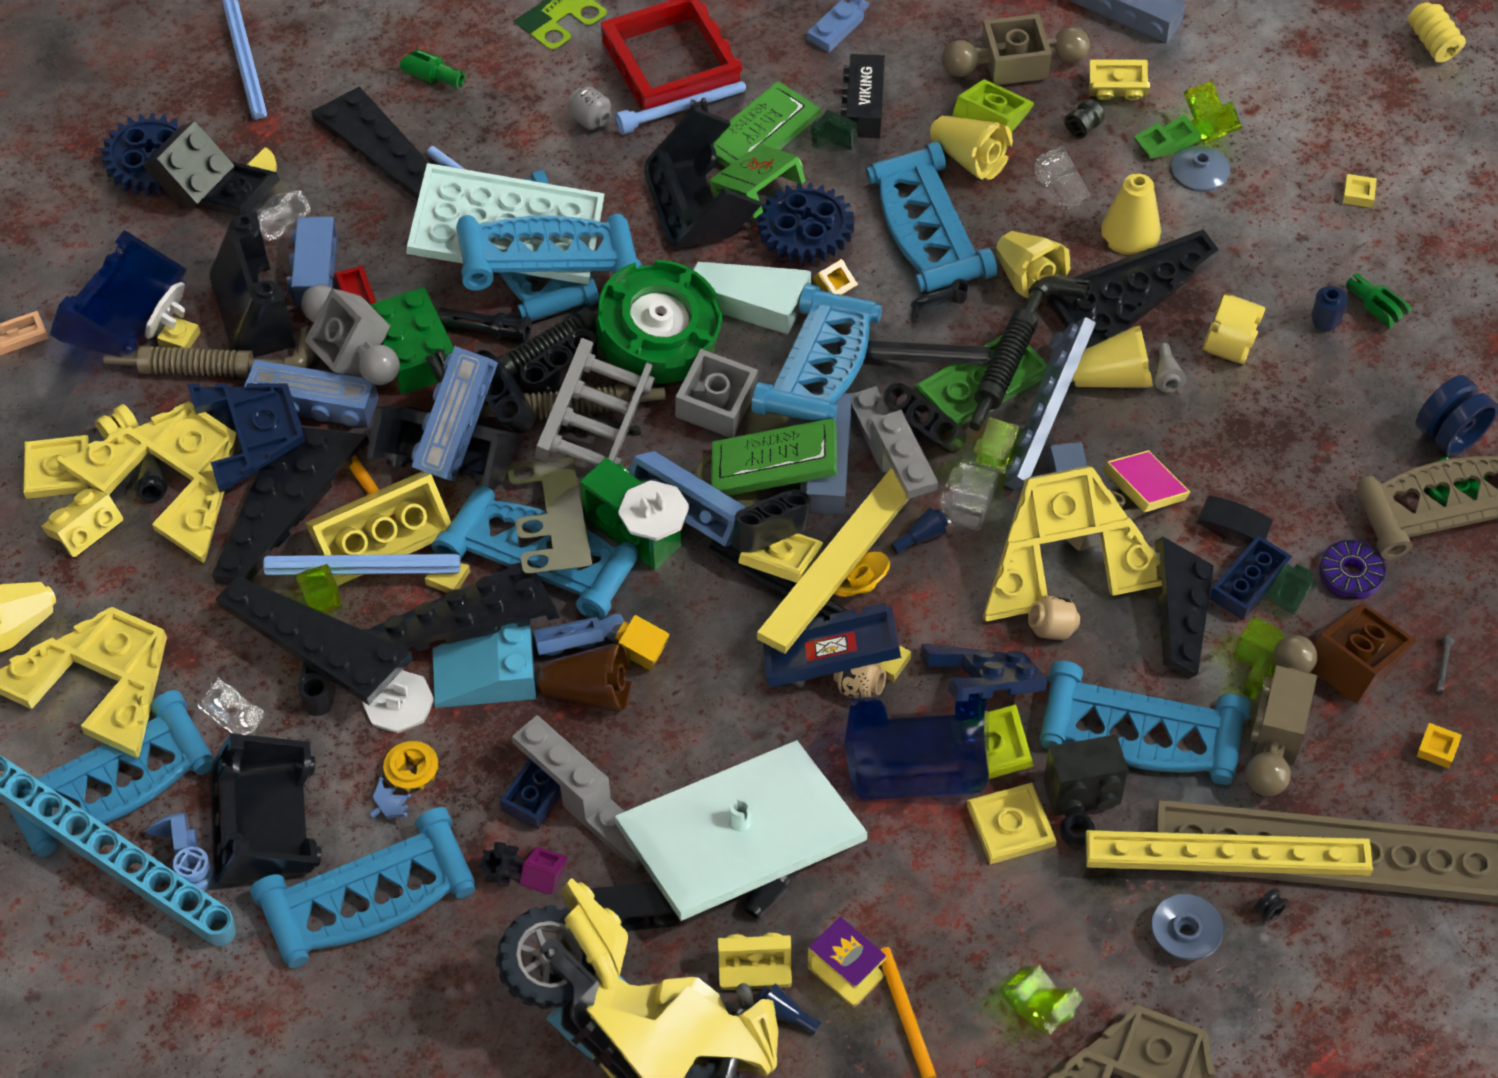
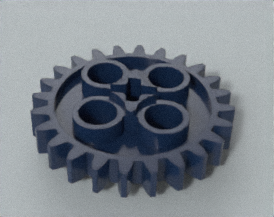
M151 113L149 119L146 120L142 114H139V121L136 122L128 117L127 126L117 123L118 132L110 130V139L103 140L105 146L101 148L103 168L106 169L108 178L113 177L114 185L122 183L123 191L133 187L134 195H137L141 190H145L146 196L149 197L151 191L156 190L157 194L161 196L163 188L147 172L142 164L179 128L178 121L175 118L167 122L166 115H163L160 120H156L154 113Z
M797 183L794 190L786 185L785 193L775 190V198L767 196L766 205L761 204L763 213L758 216V234L761 235V243H767L768 251L776 249L777 258L786 254L787 262H791L795 257L798 258L800 265L803 264L805 259H809L811 264H815V258L817 257L826 262L828 253L837 257V249L845 250L846 242H851L852 233H854V212H850V203H844L843 195L835 197V189L826 193L824 192V185L819 186L818 189H813L812 183H809L807 188H803L800 183Z

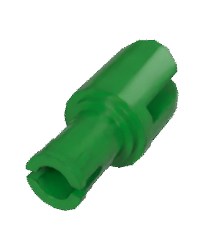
M418 48L404 56L400 62V69L405 74L431 84L441 81L459 89L464 84L466 78L465 71L445 65L442 57Z
M1359 273L1353 275L1357 281L1350 277L1346 283V289L1364 301V309L1390 329L1394 327V322L1398 323L1403 319V314L1407 315L1412 310L1409 303L1384 285L1374 286Z

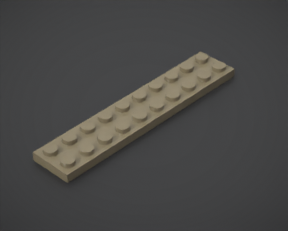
M1166 800L1158 801L1156 832L1370 839L1373 865L1371 876L1222 871L1191 872L1498 903L1497 833Z

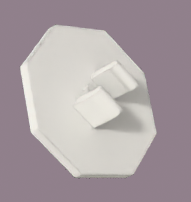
M183 282L172 285L157 304L146 325V338L149 339L158 335L165 325L174 329L176 319L171 317L173 313L180 318L184 317L185 309L179 305L184 293L185 284Z
M650 480L627 490L618 515L630 534L658 541L681 531L689 505L678 487Z
M402 670L370 705L363 701L362 705L372 726L398 734L423 724L435 700L423 676Z

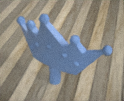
M379 777V783L373 795V799L379 807L370 812L371 816L374 818L383 812L387 819L408 817L407 812L403 813V811L408 809V806H402V804L411 798V794L392 795L395 792V788H384L382 782L384 778Z

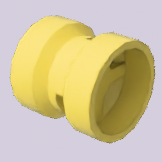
M124 404L114 408L111 415H103L95 420L96 426L104 439L131 426L134 429L139 426L132 412Z

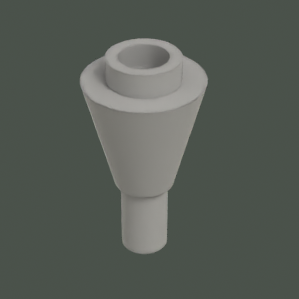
M1162 343L1158 346L1160 359L1155 385L1163 392H1175L1185 385L1186 375L1172 356L1170 345Z

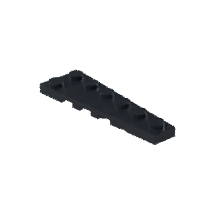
M360 86L311 111L312 118L317 124L335 138L339 136L347 143L348 148L354 152L358 151L366 157V161L370 165L379 167L385 172L387 178L400 185L405 192L418 201L426 165L429 162Z
M237 576L216 597L219 607L367 705H370L413 660L411 652L405 648L240 576Z

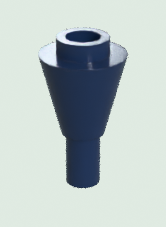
M928 507L907 530L906 534L890 543L896 554H899L912 544H918L947 534L945 528L948 525L947 519L939 509L934 511L931 507Z
M776 983L772 988L765 985L755 1002L756 1004L761 999L772 1000L778 1021L792 1025L794 1023L813 1035L821 1024L817 1019L801 1011L802 1008Z

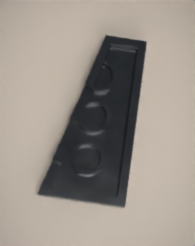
M1162 536L1155 541V552L1160 553V564L1156 566L1157 579L1162 580L1163 592L1159 596V609H1162L1165 623L1161 625L1163 665L1190 679L1198 675L1214 565Z

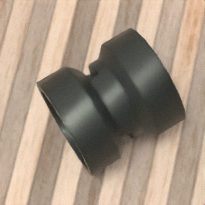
M1085 99L1078 105L1077 110H1072L1065 116L1064 124L1071 135L1078 139H1083L1091 133L1092 128H1096L1104 121L1105 113L1100 104L1095 100Z

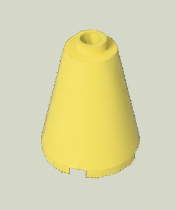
M940 116L930 127L931 141H938L945 153L976 178L982 180L984 178L993 179L1001 172L1008 161L1009 156H1006L1005 153L1007 146L1012 147V132L1008 126L1002 123Z
M1131 174L1125 178L1102 222V238L1106 239L1110 249L1122 255L1132 256L1138 254L1141 251L1156 247L1160 241L1161 225L1154 183L1144 174Z
M1140 325L1085 349L1071 382L1075 381L1076 387H1153Z

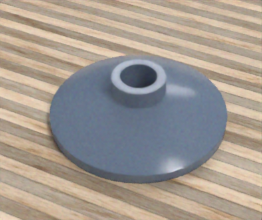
M1191 146L1182 149L1174 156L1171 163V172L1174 179L1183 187L1193 191L1207 192L1218 189L1227 182L1230 174V165L1226 157L1213 148Z
M1178 894L1165 899L1158 905L1152 918V933L1158 945L1169 955L1182 960H1199L1211 955L1219 947L1224 934V924L1218 910L1206 899L1192 894ZM1187 929L1192 935H1184L1180 930Z

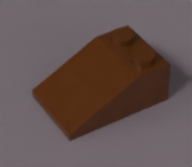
M1361 602L1319 635L1314 643L1317 651V662L1311 672L1317 675L1319 679H1323L1335 687L1343 697L1358 704L1375 689L1414 646L1417 640L1366 603Z

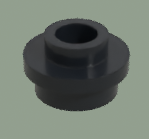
M1072 813L1062 821L1060 835L1067 844L1074 847L1086 846V830L1095 831V826L1087 815ZM1080 829L1083 834L1073 833L1072 830Z

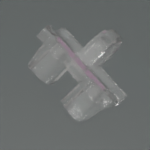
M219 678L212 681L207 694L197 705L199 709L211 717L210 722L218 728L224 727L230 733L252 735L265 715L263 710L256 705H252L235 688L227 685ZM238 708L234 717L227 713L229 710Z

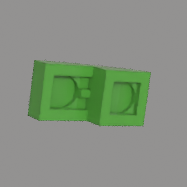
M1183 115L1164 127L1158 122L1135 135L1134 139L1146 155L1152 159L1167 156L1201 141V134L1187 116Z

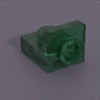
M827 110L811 126L812 147L818 149L827 139L835 145L852 150L857 144V123Z
M1285 564L1266 595V599L1296 615L1310 590L1313 591L1316 587V581L1312 578L1313 573L1299 564H1296L1295 567Z

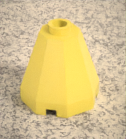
M1010 231L999 239L996 246L997 258L1015 291L1026 298L1030 295V287L1037 280L1050 275L1064 274L1067 276L1071 269L1069 249L1058 242L1044 237Z
M42 582L0 584V652L14 647L53 613V605L56 604V598L50 586L45 587Z

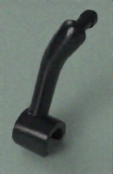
M958 279L953 282L951 288L929 293L911 302V307L913 308L911 317L917 319L919 317V309L930 303L950 297L954 302L963 304L967 300L968 283L963 279Z

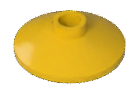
M882 552L866 553L834 594L846 597L859 593L865 594L873 590L890 568V560L887 555Z

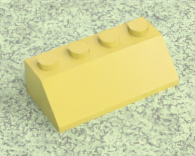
M421 471L312 519L305 524L319 555L410 554L432 544L441 531L447 530L451 521L432 475ZM394 514L396 520L394 521L389 516ZM331 575L337 586L361 576Z

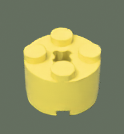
M1223 293L1213 322H1211L1203 351L1244 365L1258 333L1256 330L1257 325L1260 324L1266 307L1231 294Z

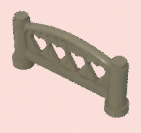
M1471 456L1441 460L1406 471L1385 483H1380L1374 476L1360 479L1357 482V493L1377 536L1376 547L1380 555L1385 560L1396 559L1405 555L1412 548L1410 537L1497 519L1498 489L1486 482L1484 476H1495L1498 473V456ZM1467 479L1476 480L1479 483L1476 500L1471 499L1454 486V482L1460 481L1465 483ZM1438 485L1447 487L1449 495L1446 507H1443L1427 496L1423 490L1425 488L1435 489ZM1407 492L1416 493L1419 497L1416 512L1412 513L1396 502L1393 496L1396 494L1404 496Z

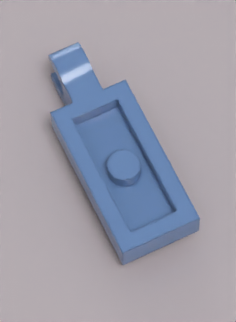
M841 0L807 31V40L830 52L864 20L863 11L868 8L869 3L865 0H850L849 3Z
M613 614L602 620H599L598 617L533 630L538 654L552 656L562 653L564 649L573 647L590 648L596 645L597 642L604 641V637L609 638L613 642H619L615 639L617 632L612 631V629L617 624H623L624 620L621 614Z

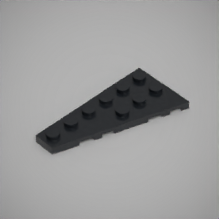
M1202 229L1073 277L1091 281V291L1087 300L1059 294H1049L1045 298L1066 329L1071 323L1075 324L1084 317L1096 322L1085 349L1126 331L1218 257L1219 249L1205 230Z
M302 427L305 442L259 470L212 573L215 583L229 585L237 576L251 581L263 567L264 557L268 556L279 542H285L291 535L289 530L298 520L301 522L330 490L332 487L331 481L341 470L346 471L353 463L351 458L359 449L364 450L369 445L368 436L365 434Z
M528 560V565L530 567H533L530 560ZM519 562L492 576L482 577L476 583L462 589L452 590L446 596L432 602L422 603L416 609L402 615L392 616L379 625L362 630L402 648L415 647L417 651L429 649V643L445 639L446 644L497 633L501 626L517 623L519 628L531 625L530 619L546 615L548 620H553L560 617L537 573H525L522 570V563Z

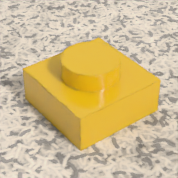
M1429 723L1417 757L1450 769L1462 735Z

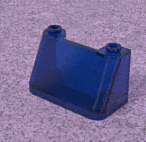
M126 230L116 239L115 243L118 244L116 251L105 257L103 266L76 297L73 295L71 297L66 296L58 305L50 336L62 343L119 358L124 354L130 356L139 342L138 337L146 329V325L159 301L172 285L183 282L186 286V282L183 281L187 271L185 267Z
M980 693L969 694L968 701L955 700V715L888 719L886 706L879 699L873 697L851 698L844 744L853 792L863 799L871 800L974 794L984 790L989 784L990 773L988 698L982 699L979 697Z

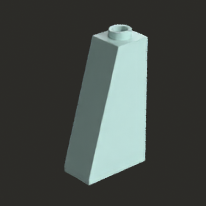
M698 262L694 268V271L704 277L717 294L716 301L723 315L786 335L789 334L800 313L799 304L802 290L806 284L811 285V272L807 270Z

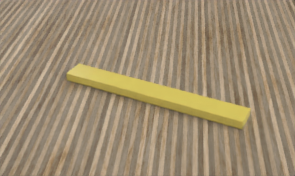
M892 467L758 630L757 640L786 654L909 499H907Z
M1086 830L1085 835L1086 867L1354 876H1371L1373 871L1370 839Z

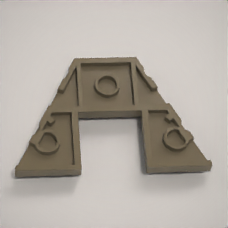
M1136 1005L1125 1014L1121 1021L1110 1026L1098 1040L1088 1048L1082 1049L1066 1063L1064 1068L1057 1073H1053L1048 1078H1111L1112 1073L1124 1078H1214L1215 1071L1213 1061L1210 1058L1207 1030Z

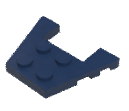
M247 383L246 387H228V384H215V387H200V384L188 385L196 414L229 406L242 447V454L211 462L219 492L227 490L305 442L304 433L288 383Z
M921 644L920 657L928 666L963 667L971 678H949L948 691L956 701H968L969 694L980 693L979 697L982 699L992 698L993 691L1008 689L1007 694L1009 695L1046 691L1047 677L1023 652L1008 651L1004 653Z

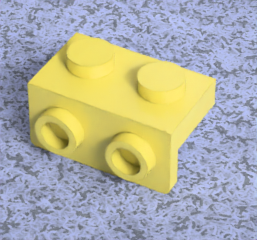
M1148 60L1089 61V96H1096L1099 100H1110L1114 97L1139 100L1147 97L1150 89V82H1148Z
M90 488L79 492L74 497V501L65 508L54 511L49 516V520L41 525L47 536L62 542L69 555L76 557L122 522L123 516L109 494Z
M767 933L761 937H745L744 935L734 934L726 938H718L721 990H736L738 985L742 983L748 984L751 989H763L765 985L772 988L775 983L780 988L792 986L790 935L782 936L779 933Z

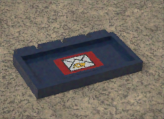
M885 602L862 607L863 613L857 614L856 609L830 614V620L825 621L823 616L814 618L786 654L763 643L766 678L769 688L901 658L892 606L886 607Z

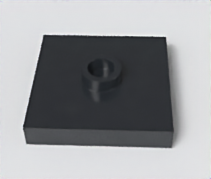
M232 162L234 167L199 203L204 208L239 216L249 213L280 179L274 171Z

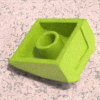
M983 79L957 97L952 117L1002 123L1008 126L1012 132L1028 114L1034 102Z

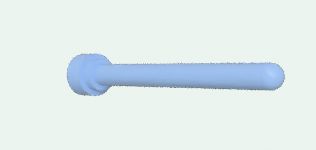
M739 81L637 113L634 111L629 112L627 109L616 112V126L620 134L625 135L634 132V128H638L641 123L690 109L691 99L699 102L701 98H706V102L710 103L743 93L746 90V84Z

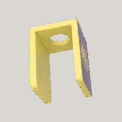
M839 917L808 947V969L853 1007L857 1006L884 979V973L878 967L885 961L886 955L842 917Z

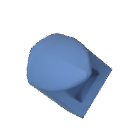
M186 812L165 816L145 830L146 834L152 836L173 837L175 854L186 847H198L196 830L190 829Z

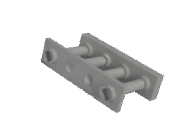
M581 338L538 441L535 458L547 463L550 453L556 454L558 451L597 466L607 457L562 440L563 436L558 435L561 426L567 427L570 424L615 441L607 458L615 464H621L622 459L618 457V454L642 394L649 395L655 379L650 376L652 364L646 363L642 375H637L595 359L596 355L591 354L593 342ZM584 371L588 373L594 371L636 387L631 402L585 386V382L581 381ZM581 397L626 414L620 430L574 413V409L570 408L573 398L579 400Z

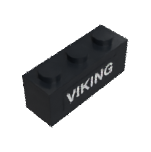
M850 54V66L844 65L843 83H848V86L842 87V104H847V107H841L840 125H846L845 137L880 138L885 55Z

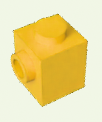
M634 615L630 624L625 621L623 622L615 639L619 641L618 644L625 645L630 660L651 671L665 648L670 634Z

